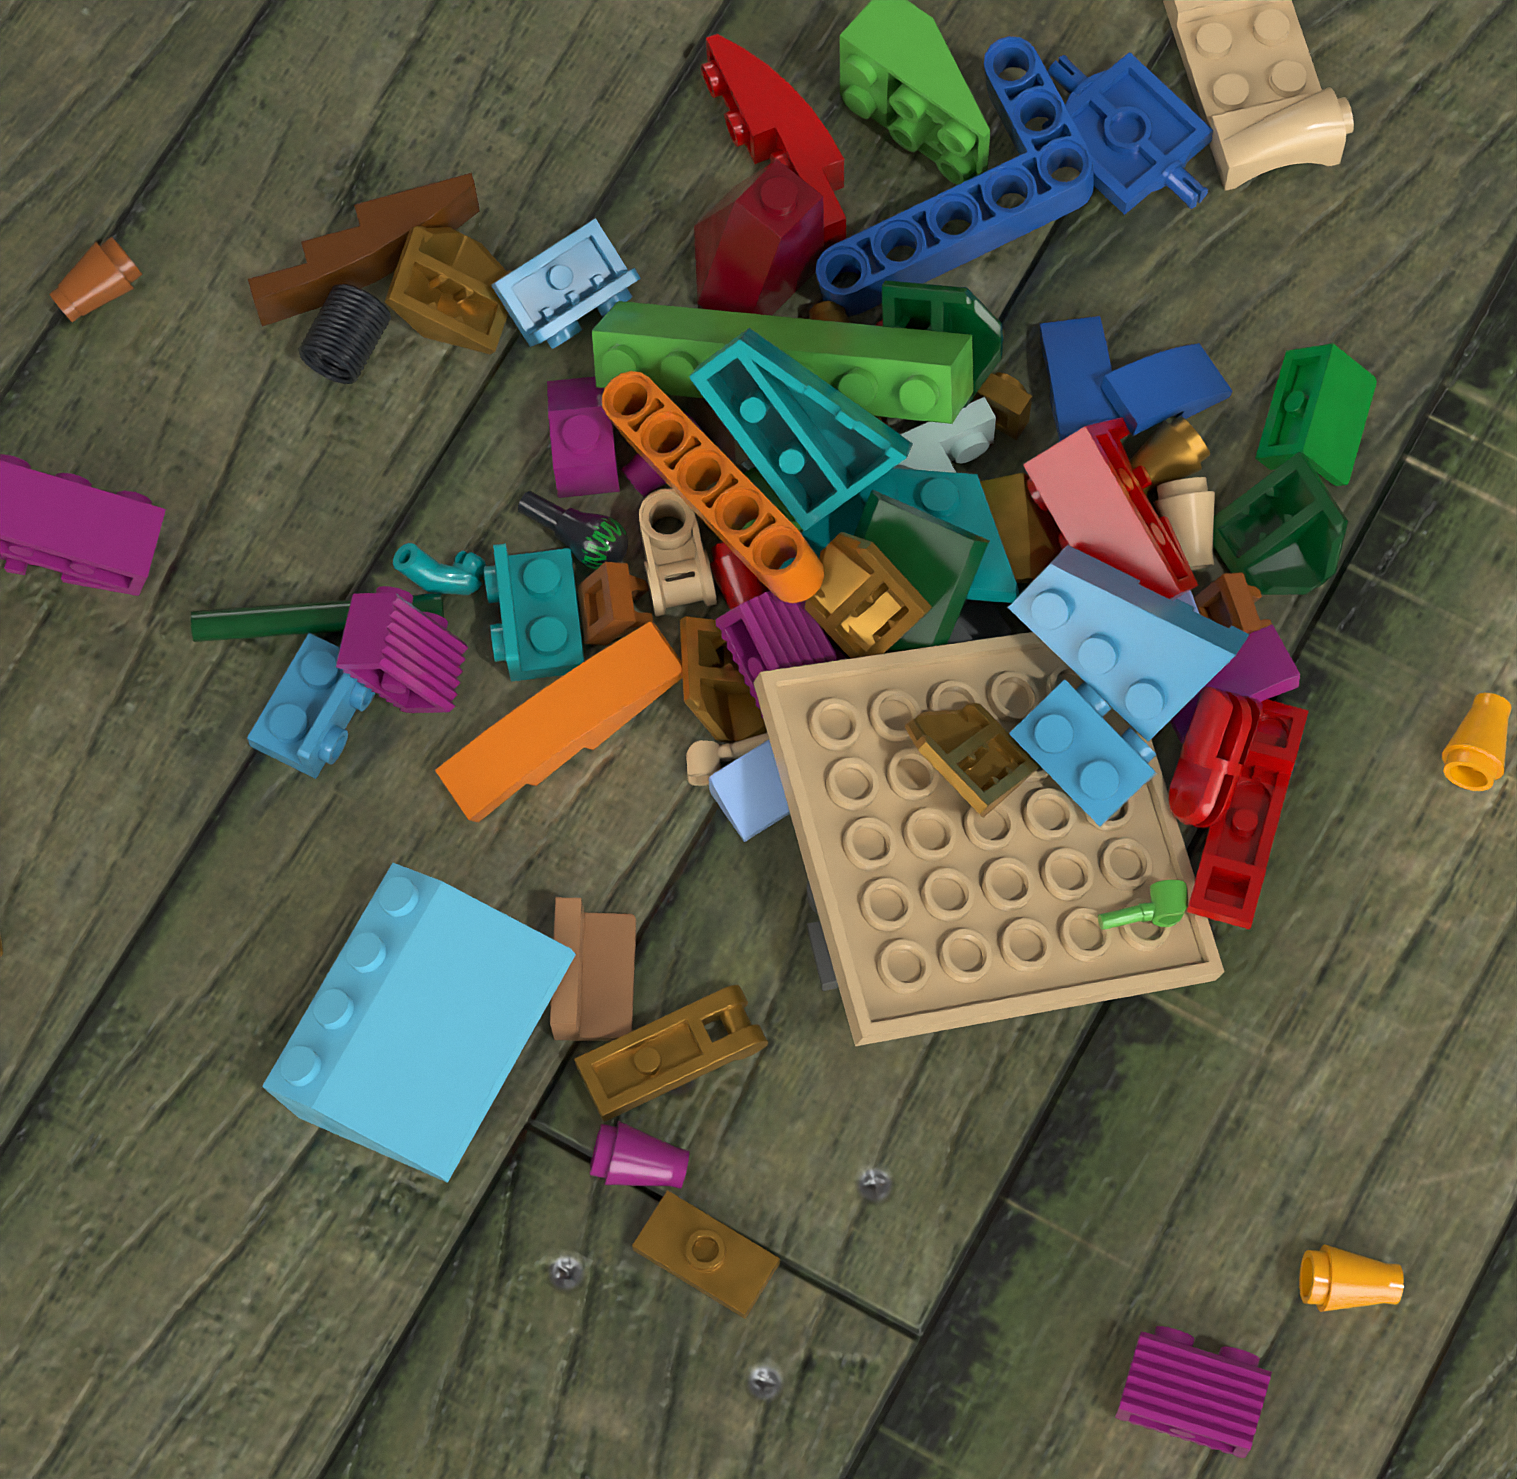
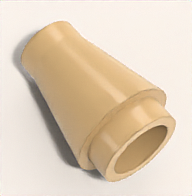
M1206 477L1180 479L1156 486L1159 500L1154 501L1153 504L1159 518L1162 516L1168 517L1191 570L1214 566L1212 549L1215 492L1208 491Z

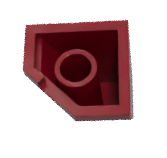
M778 159L735 185L694 226L698 309L772 316L816 272L817 261L824 252L823 196Z

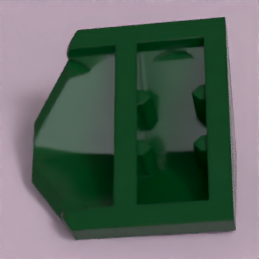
M885 280L882 284L883 327L972 335L973 394L963 407L966 408L1002 359V323L966 287Z
M1298 452L1214 516L1213 546L1230 572L1243 573L1247 585L1257 587L1261 595H1307L1323 585L1336 573L1348 520L1305 455Z

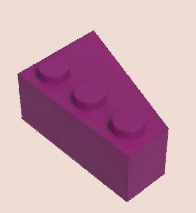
M0 454V559L6 560L5 571L25 575L27 566L30 564L61 572V580L64 583L139 596L149 574L166 509L152 505V501L148 497L136 492L118 491L116 494L93 488L89 480L79 475L57 473L55 476L32 470L28 462L18 457Z

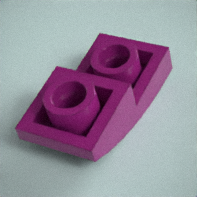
M1272 624L1249 633L1250 635L1238 653L1205 685L1237 693L1241 696L1256 698L1261 702L1298 688L1300 673ZM1202 689L1169 721L1180 743H1184Z

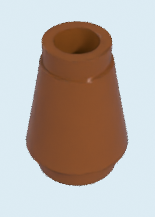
M111 236L101 245L95 241L58 284V287L49 295L73 323L81 315L84 316L135 289L131 283L143 274Z

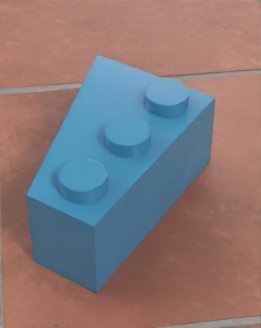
M1067 545L1008 608L1149 742L1238 653L1250 634L1232 625L1230 628L1222 626L1194 612L1195 607L1179 599L1172 601L1139 585L1140 580Z

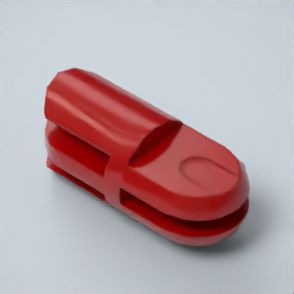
M1207 686L1200 692L1169 789V804L1172 814L1181 823L1200 828L1211 827L1219 822L1228 811L1262 715L1263 704L1258 699Z

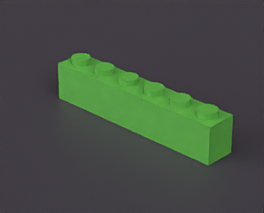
M618 301L592 330L596 387L605 388L613 378L621 373L635 371L648 376L667 395L704 398L689 376L700 363L750 328L873 416L953 424L973 394L972 335L625 301Z

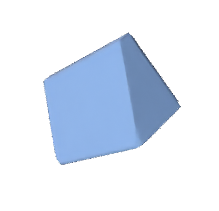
M770 740L765 741L715 772L708 779L711 795L744 842L790 814Z

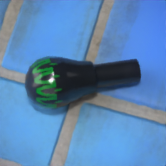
M532 491L526 492L521 498L518 512L554 531L555 537L570 548L575 557L588 568L596 570L605 562L620 563L626 555L628 549L627 533L624 527L614 518L603 514L581 512L574 508L565 510Z

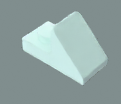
M983 397L968 404L966 408L961 410L953 424L927 422L900 434L912 442L913 446L908 457L893 468L956 473L951 464L952 461L966 463L982 455L989 445L994 443L996 417L986 398Z

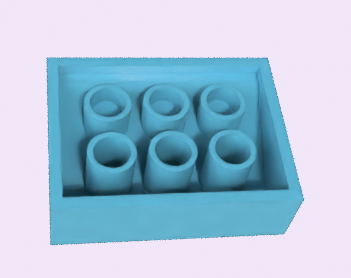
M392 863L262 1087L298 1118L448 1183L576 954L571 948L443 881Z

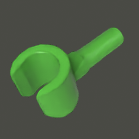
M1163 880L1153 883L1150 886L1151 903H1140L1136 906L1098 914V923L1101 930L1151 920L1153 924L1161 927L1176 925L1188 907L1186 883L1181 880Z

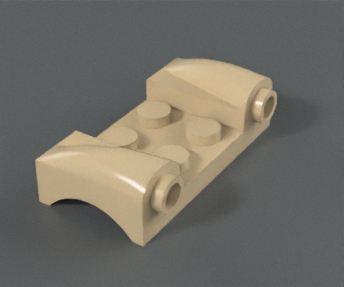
M1163 0L1200 117L1213 129L1212 141L1209 145L1224 191L1237 188L1262 173L1287 165L1316 163L1333 166L1340 164L1346 142V134L1352 133L1354 129L1351 107L1346 97L1337 99L1331 87L1324 90L1321 89L1292 0Z

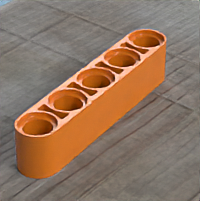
M629 371L613 378L604 389L602 408L632 448L777 598L783 602L798 603L806 601L815 595L824 579V566L800 531L648 376L641 372ZM680 444L678 448L670 452L673 447ZM718 481L714 487L706 490L709 485ZM756 519L751 526L742 530L746 523ZM795 558L789 566L779 569L785 561Z

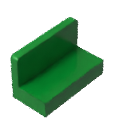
M1334 343L1286 350L1255 459L1269 470H1275L1295 454L1301 452L1305 455L1313 469L1334 486L1348 485L1377 384L1375 376Z

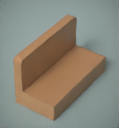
M556 897L554 940L571 948L576 955L551 998L550 1025L554 1040L613 1041L633 1031L637 924L633 914L585 913L582 898Z

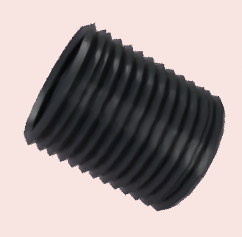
M348 284L334 285L308 330L309 332L298 348L300 358L306 365L325 378L342 384L355 383L362 374L361 371L370 359L369 356L373 353L372 351L375 349V346L381 339V335L384 333L383 331L391 320L388 308L375 296L356 286Z

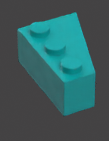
M750 328L700 363L689 376L803 531H806L905 460L913 446L912 442Z

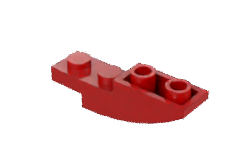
M719 34L707 37L708 62L701 64V72L713 98L722 96L729 110L724 113V119L735 146L739 147L745 144L754 164L770 159L772 163L778 159L823 196L824 251L832 245L845 240L846 216L834 194V191L844 188V158L829 131L799 93L768 64L745 48Z

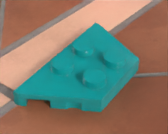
M892 468L801 533L818 558H820L821 551L840 532L854 535L870 492L875 490L990 540L966 599L1013 603L1020 595L977 474ZM795 558L785 561L779 569L789 566Z

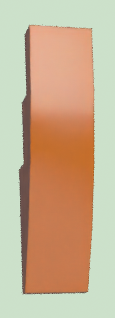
M650 621L598 652L539 691L481 733L435 771L467 819L479 823L525 784L537 786L581 749L588 748L594 750L683 678L682 661L656 624Z

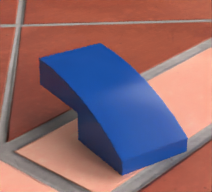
M1100 316L1041 323L1040 344L1050 383V404L1059 442L1087 425L1120 418L1100 388L1104 375L1112 372Z
M1200 343L1172 348L1125 365L1104 375L1100 386L1119 416L1123 417L1127 428L1133 436L1174 415L1176 418L1182 416L1187 419L1229 398L1233 392Z

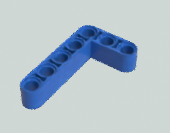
M1009 36L1001 38L990 45L984 57V71L989 98L1019 156L826 249L819 257L816 265V275L823 301H833L843 306L846 315L849 317L861 314L882 303V284L885 280L923 284L1065 216L1088 202L1094 188L1093 162L1090 150L1037 51L1030 42L1020 37ZM1012 67L1026 71L1023 77L1014 81H1007L998 77L1005 69ZM1036 117H1045L1053 121L1049 128L1042 131H1032L1025 127L1028 121ZM1063 167H1072L1080 172L1077 178L1068 182L1057 181L1051 177L1053 172ZM1009 193H1016L1025 198L1021 205L1011 209L1003 208L996 204L1000 197ZM955 219L964 220L971 224L965 232L958 235H948L941 231L947 222ZM898 246H909L916 250L913 256L905 261L896 262L886 258L889 251ZM854 272L861 276L852 287L837 288L831 285L833 279L840 273Z

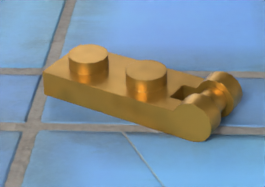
M732 985L723 988L575 1058L578 1071L603 1122L734 1060H741L752 1056L766 1047L768 1041L760 1025H752L744 1009L748 1005V1001L739 985ZM721 1020L728 1035L712 1043L704 1026L713 1021Z

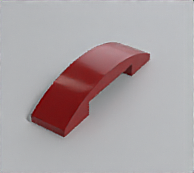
M1268 699L1261 701L1263 704L1262 715L1230 807L1224 817L1209 828L1187 908L1189 913L1249 930L1253 922L1269 855L1308 715V710Z

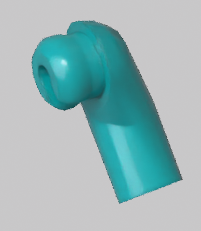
M413 543L402 545L393 558V566L396 570L429 593L470 595L483 585L480 579L484 575V566H487L483 558L472 552L467 553L465 551L456 554L452 566L442 564Z

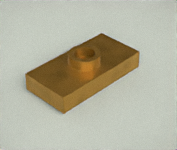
M668 1190L632 1245L633 1251L744 1319L748 1316L780 1264V1258Z

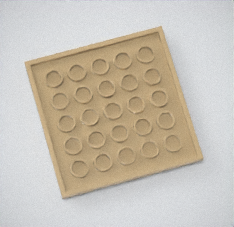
M1034 632L763 671L758 674L753 682L855 1046L1216 981L1224 973L1208 918L1189 913L1187 909L1181 920L1171 927L1157 926L1151 920L1101 930L1098 923V914L1136 906L1140 903H1151L1150 886L1158 881H1184L1187 885L1189 904L1195 876L1177 819L1172 814L1170 808L1169 794L1157 756L1148 764L1158 774L1149 782H1146L1101 827L1041 766L989 814L982 818L917 750L904 726L923 712L963 709L967 704L980 703L1010 733L1064 679L1076 690L1084 680ZM1113 708L1103 716L1120 736L1131 727L1155 752L1152 740L1149 742L1145 740Z

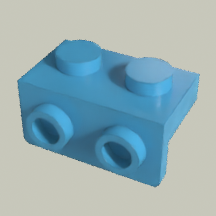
M595 218L494 282L491 286L528 345L531 347L546 340L551 349L583 330L577 321L583 315L597 308L601 316H604L618 301L627 302L633 296L627 287L641 279L635 268L627 269Z
M1064 679L1009 734L1101 827L1146 782H1149L1158 774L1148 764L1157 754L1131 727L1120 736L1103 718L1112 708L1085 681L1075 690Z

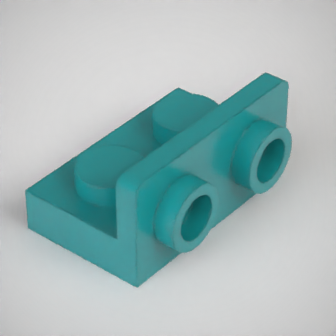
M506 543L493 545L495 565L484 566V576L488 603L500 602L502 623L490 624L495 662H507L511 682L565 675L585 662L571 549L565 548L508 555Z

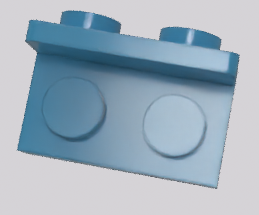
M309 633L248 735L247 740L250 747L316 779L325 763L331 765L339 758L348 738V731L345 728L357 709L364 711L369 706L375 693L371 692L372 689L364 687L365 684L357 682L358 679L351 678L350 674L344 673L343 669L335 667L339 647Z

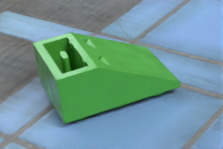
M871 0L840 34V96L846 106L859 117L864 119L871 117L889 130L892 138L904 149L911 152L918 150L934 161L939 171L954 184L959 185L986 172L988 169L990 129L934 19L908 0Z

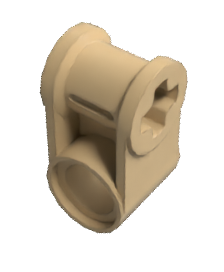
M660 489L652 492L643 500L639 509V523L646 562H644L655 617L665 615L666 608L704 601L707 606L717 605L706 549L703 550L695 512L673 489ZM663 517H674L684 523L683 527L673 534L663 535L652 528L653 524Z

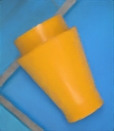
M1486 692L1477 694L1471 709L1443 750L1442 760L1445 764L1443 772L1446 778L1453 784L1467 790L1485 791L1493 786L1495 780L1503 776L1508 718L1512 709L1511 704L1504 697Z
M1323 1245L1319 1251L1307 1250L1304 1253L1299 1277L1300 1296L1304 1304H1314L1320 1312L1383 1303L1398 1304L1402 1297L1404 1278L1400 1264L1384 1263L1329 1245Z

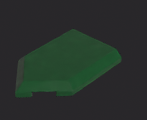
M872 490L853 536L873 542L932 606L929 612L884 654L947 645L990 540Z

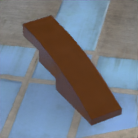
M472 173L355 204L354 207L359 226L301 242L307 263L249 278L250 290L262 327L322 307L334 285L348 284L362 289L396 270L408 233L413 227H451L455 230L480 212Z

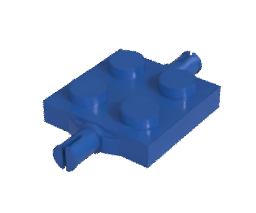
M1132 53L1126 54L1108 70L1094 74L1091 77H1087L1066 55L1060 56L1059 61L1055 60L1048 69V74L1070 94L1065 106L1090 150L1093 162L1094 186L1124 215L1151 192L1162 189L1165 186H1168L1187 204L1189 209L1196 207L1197 202L1200 203L1205 198L1208 189L1203 187L1184 168L1191 158L1212 141L1213 129ZM1048 119L1043 123L1042 130L1049 128L1053 121Z

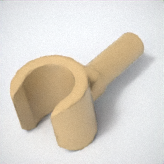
M768 733L723 745L713 741L700 740L694 742L686 753L689 784L694 786L709 785V777L721 769V762L734 761L733 759L740 758L769 740Z

